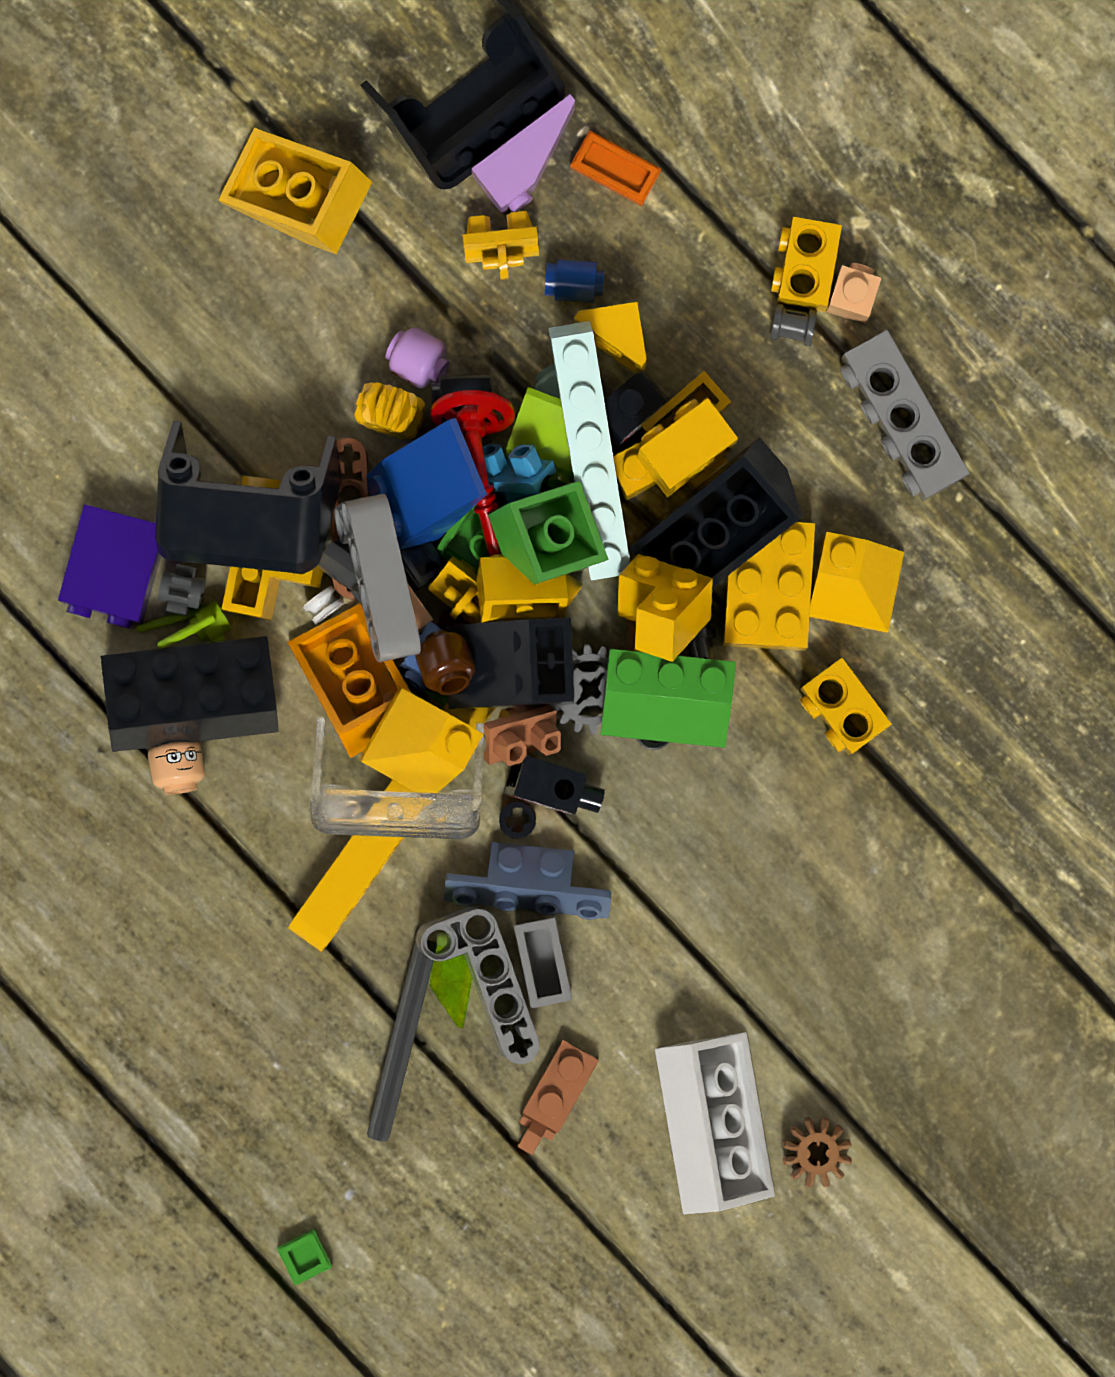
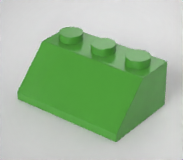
M610 649L600 735L725 748L732 706L736 662L677 656L671 662L644 652Z

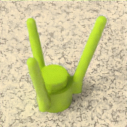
M215 600L208 605L203 601L200 609L190 608L188 616L173 613L136 626V631L141 633L191 618L189 620L191 625L158 642V648L162 649L196 633L200 642L207 638L209 640L206 643L226 641L223 634L231 630V627Z

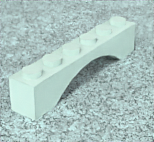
M590 321L551 327L548 329L574 482L580 481L609 559L588 567L590 579L592 581L616 577L629 565L630 558L593 329Z

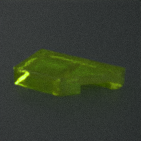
M437 945L436 952L442 950L445 946ZM464 954L444 961L434 960L429 985L455 1025L463 1029L473 982Z

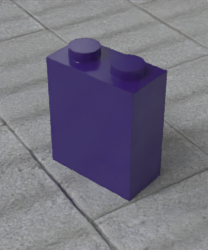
M84 504L58 601L68 605L66 612L85 618H91L92 611L108 615L106 623L127 629L131 628L132 622L143 624L161 559L155 540L156 523Z

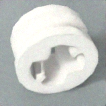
M333 586L326 588L303 606L306 612L310 611L313 613L312 621L315 624L330 616L345 603L342 598H335Z

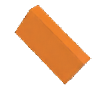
M589 130L570 165V169L641 207L662 171L656 165Z

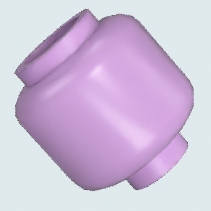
M418 327L410 328L406 332L403 330L399 331L389 344L385 356L389 360L390 372L418 389L427 387L432 381L439 383L440 375H445L450 365V362L445 359L447 348L444 342Z

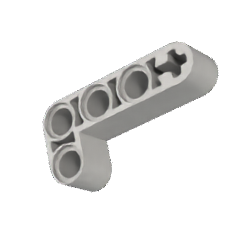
M379 494L342 502L335 508L336 528L342 544L348 543L375 659L377 662H383L420 654L419 632L392 513L386 495Z
M471 906L423 924L417 931L416 944L420 952L431 960L444 961L464 954L499 1052L515 1064H526L532 1061L538 1054L539 1040L494 916L480 907ZM476 915L483 916L486 922L485 931L478 937H469L466 932L468 920ZM435 930H443L447 936L445 947L437 952L430 951L427 947L429 934ZM487 955H497L500 962L498 971L492 976H483L480 971L481 961ZM502 994H511L514 1002L513 1008L506 1015H497L494 1011L495 1000ZM513 1024L515 1032L523 1039H527L526 1042L521 1044V1052L518 1053L508 1047L514 1043V1038L511 1030L505 1026L500 1028L501 1025Z

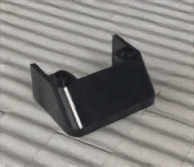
M492 0L501 17L487 28L482 38V47L489 59L426 108L412 95H402L388 103L367 80L360 85L386 126L427 178L439 189H451L460 184L472 174L474 166L564 99L565 85L523 14L508 0Z
M173 421L158 468L155 540L159 554L165 559L200 564L288 573H306L313 570L320 563L342 483L336 436L327 437L319 467H294L284 474L279 489L200 481V464L195 457L187 454L182 422Z

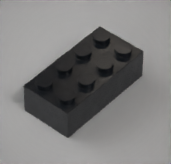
M267 636L100 656L112 752L157 747L170 742H201L279 732Z

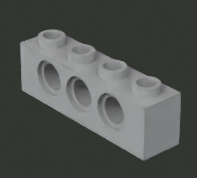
M888 330L843 355L841 360L844 365L839 368L850 389L858 388L864 399V402L860 403V407L871 425L875 423L879 425L885 436L880 439V442L891 461L899 460L905 471L901 475V479L912 497L918 494L923 502L970 474ZM877 372L887 374L892 382L891 389L883 393L875 391L870 384V376ZM896 408H904L909 411L912 416L911 426L903 429L896 427L890 418L891 411ZM915 444L927 445L932 451V461L924 465L915 462L911 456L912 446Z

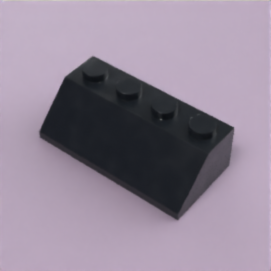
M759 437L645 529L629 549L636 556L640 554L654 557L659 561L680 568L691 569L696 573L713 578V588L802 517L788 469Z

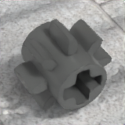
M177 563L175 572L164 571L158 600L168 602L166 611L188 616L189 607L200 609L204 597L206 579L196 577L198 572L196 567Z

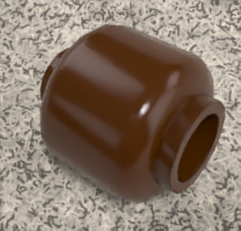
M444 630L435 631L427 635L424 642L420 644V654L415 655L424 685L428 689L439 692L442 695H453L461 692L469 685L475 673V663L467 641L460 634Z

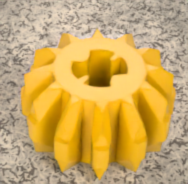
M379 382L364 384L355 403L354 416L359 424L377 431V433L399 439L416 438L425 418L424 411L426 406L420 397L415 396L414 393L404 391L402 388L393 387L390 384L385 385Z

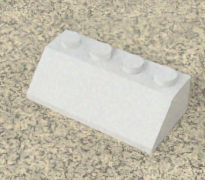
M747 1032L656 1048L655 1054L683 1214L719 1212L775 1197Z

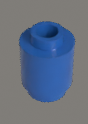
M558 259L557 263H547L545 296H555V301L594 304V295H603L604 271L596 270L597 262Z

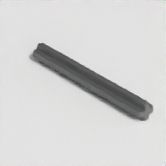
M427 940L428 949L436 952L437 943ZM416 941L367 1132L369 1138L381 1142H387L390 1138L434 961L420 952Z

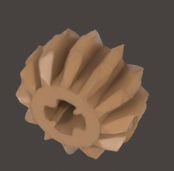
M807 1117L804 1119L806 1133L803 1134L795 1125L790 1128L791 1133L798 1138L797 1143L783 1140L782 1147L795 1151V1154L783 1157L782 1162L784 1165H792L799 1162L792 1170L790 1176L796 1180L807 1171L805 1178L806 1187L811 1188L814 1185L816 1175L820 1176V1182L823 1187H829L828 1172L832 1171L839 1179L844 1177L842 1170L836 1166L837 1162L843 1164L852 1163L850 1156L839 1154L840 1150L850 1148L852 1143L849 1139L835 1142L844 1131L840 1125L835 1126L827 1134L828 1118L822 1117L818 1130H815L812 1119ZM814 1142L817 1146H819L820 1142L826 1144L823 1149L826 1158L822 1162H819L816 1158L814 1163L807 1160L811 1155L807 1149L811 1143Z

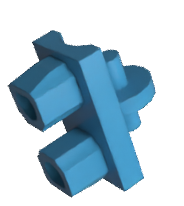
M486 444L483 446L488 482L494 485L492 492H498L500 497H506L507 504L539 494L543 479L547 475H553L556 472L553 460H540L535 445L515 447L508 455L509 459H505L500 444Z

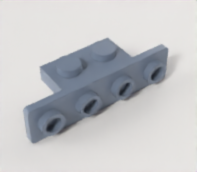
M492 842L488 877L446 874L444 900L464 907L483 905L496 907L503 911L521 909L537 911L543 915H555L557 913L578 915L583 919L593 920L609 917L612 892L609 890L571 886L574 851Z

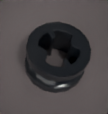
M515 801L507 804L502 809L499 816V824L506 835L511 838L521 839L532 833L536 826V816L529 805L524 802ZM522 808V815L527 812L530 817V823L523 825L522 832L511 831L513 826L508 828L505 822L506 817L512 816L513 809Z

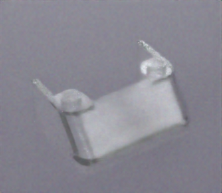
M317 717L310 802L313 826L322 833L333 835L465 839L472 836L479 828L482 815L485 762L483 759V752L485 751L484 723H476V730L484 735L475 749L473 790L457 789L444 794L351 790L343 785L326 784L328 758L326 718Z

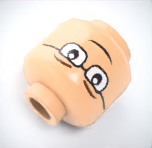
M170 742L157 747H151L148 751L152 783L155 787L164 789L165 795L197 790V783L201 782L205 777L202 749L199 742Z

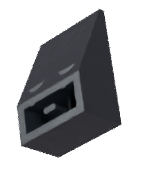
M571 617L445 626L447 632L457 633L465 638L475 663V673L469 685L459 693L448 695L449 709L574 704Z

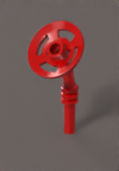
M481 390L452 392L440 397L433 403L431 418L437 426L444 423L442 417L447 420L456 418L458 424H460L459 427L487 493L473 507L474 513L479 514L489 557L502 554L488 514L498 508V502L494 501L496 494L492 493L494 485L488 482L481 438L508 428L514 421L515 409L509 400L492 392ZM467 405L458 412L452 409L457 406ZM495 409L500 412L504 419L498 421L497 414L492 410ZM485 417L491 422L485 423Z

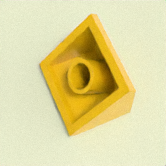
M638 302L578 311L574 317V324L590 321L595 346L634 374L638 371H645L647 359Z

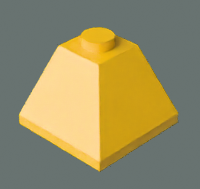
M826 532L822 538L811 593L810 617L888 633L904 552L869 540Z
M399 687L359 761L430 800L464 771L484 734Z

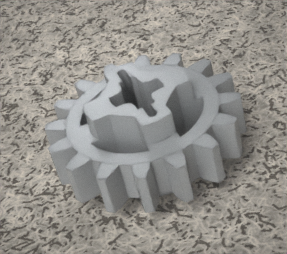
M585 644L583 655L578 656L572 649L574 704L551 706L556 711L562 710L564 713L560 719L562 725L571 719L575 722L574 732L579 733L583 725H589L591 735H596L597 725L602 723V715L583 717L579 714L585 707H599L603 711L608 658H606L605 646L600 648L598 654H592L590 645ZM585 662L602 664L595 672H582L575 667ZM600 675H604L598 686V692L601 696L598 699L590 696L587 700L584 699L577 705L576 703L581 699L583 692L580 683L583 680L591 683L594 679L597 680Z

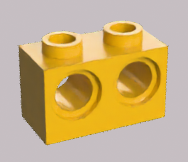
M793 217L790 228L782 227L778 251L786 252L783 268L775 267L771 292L778 293L777 304L826 312L842 225ZM806 234L813 235L818 239L820 249L814 253H805L798 246V238ZM796 275H805L812 281L813 289L806 294L797 293L791 287V278Z
M843 658L800 688L804 695L799 699L800 703L813 720L818 716L821 717L829 728L824 735L838 753L845 750L848 755L853 754L892 725ZM832 681L839 686L841 697L837 703L827 704L820 699L818 690L822 682ZM857 714L864 719L866 729L861 737H851L845 732L843 723L848 715Z

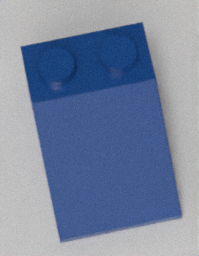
M456 418L447 420L381 460L366 475L370 496L385 494L388 499L400 550L438 540L487 495Z

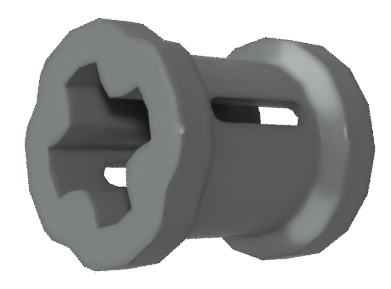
M776 303L770 339L777 340L779 337L804 341L805 346H811L817 310L811 309L808 313L784 309L783 304Z

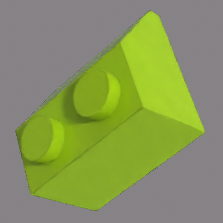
M528 387L506 447L505 459H509L508 455L515 447L535 445L540 460H553L556 472L553 475H547L543 479V484L548 485L551 489L574 483L561 400Z

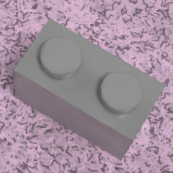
M555 917L514 925L531 1008L572 1000Z

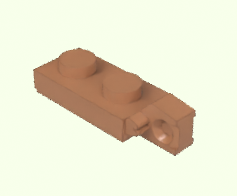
M562 1040L522 1112L523 1116L519 1123L526 1126L527 1130L518 1144L520 1149L533 1155L542 1137L553 1140L556 1133L560 1132L599 1059Z

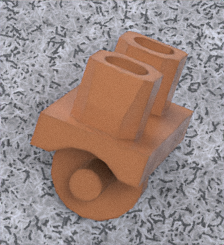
M551 705L522 713H517L512 707L502 709L499 713V719L484 723L483 730L486 737V749L483 752V759L489 765L504 761L508 766L522 763L523 759L526 758V754L540 751L547 756L558 753L561 749V732L556 727V710Z

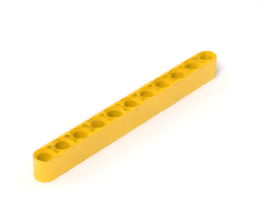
M566 574L569 595L567 608L583 586L582 582L570 574ZM447 702L442 710L480 731L497 707L449 709ZM392 780L292 920L288 929L322 953L431 799L428 800Z

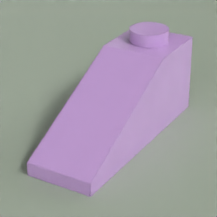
M571 94L472 168L473 178L502 215L508 210L518 212L532 201L533 197L530 194L535 191L574 113L575 100Z

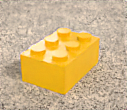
M794 523L726 577L722 646L805 651L808 648L815 523Z

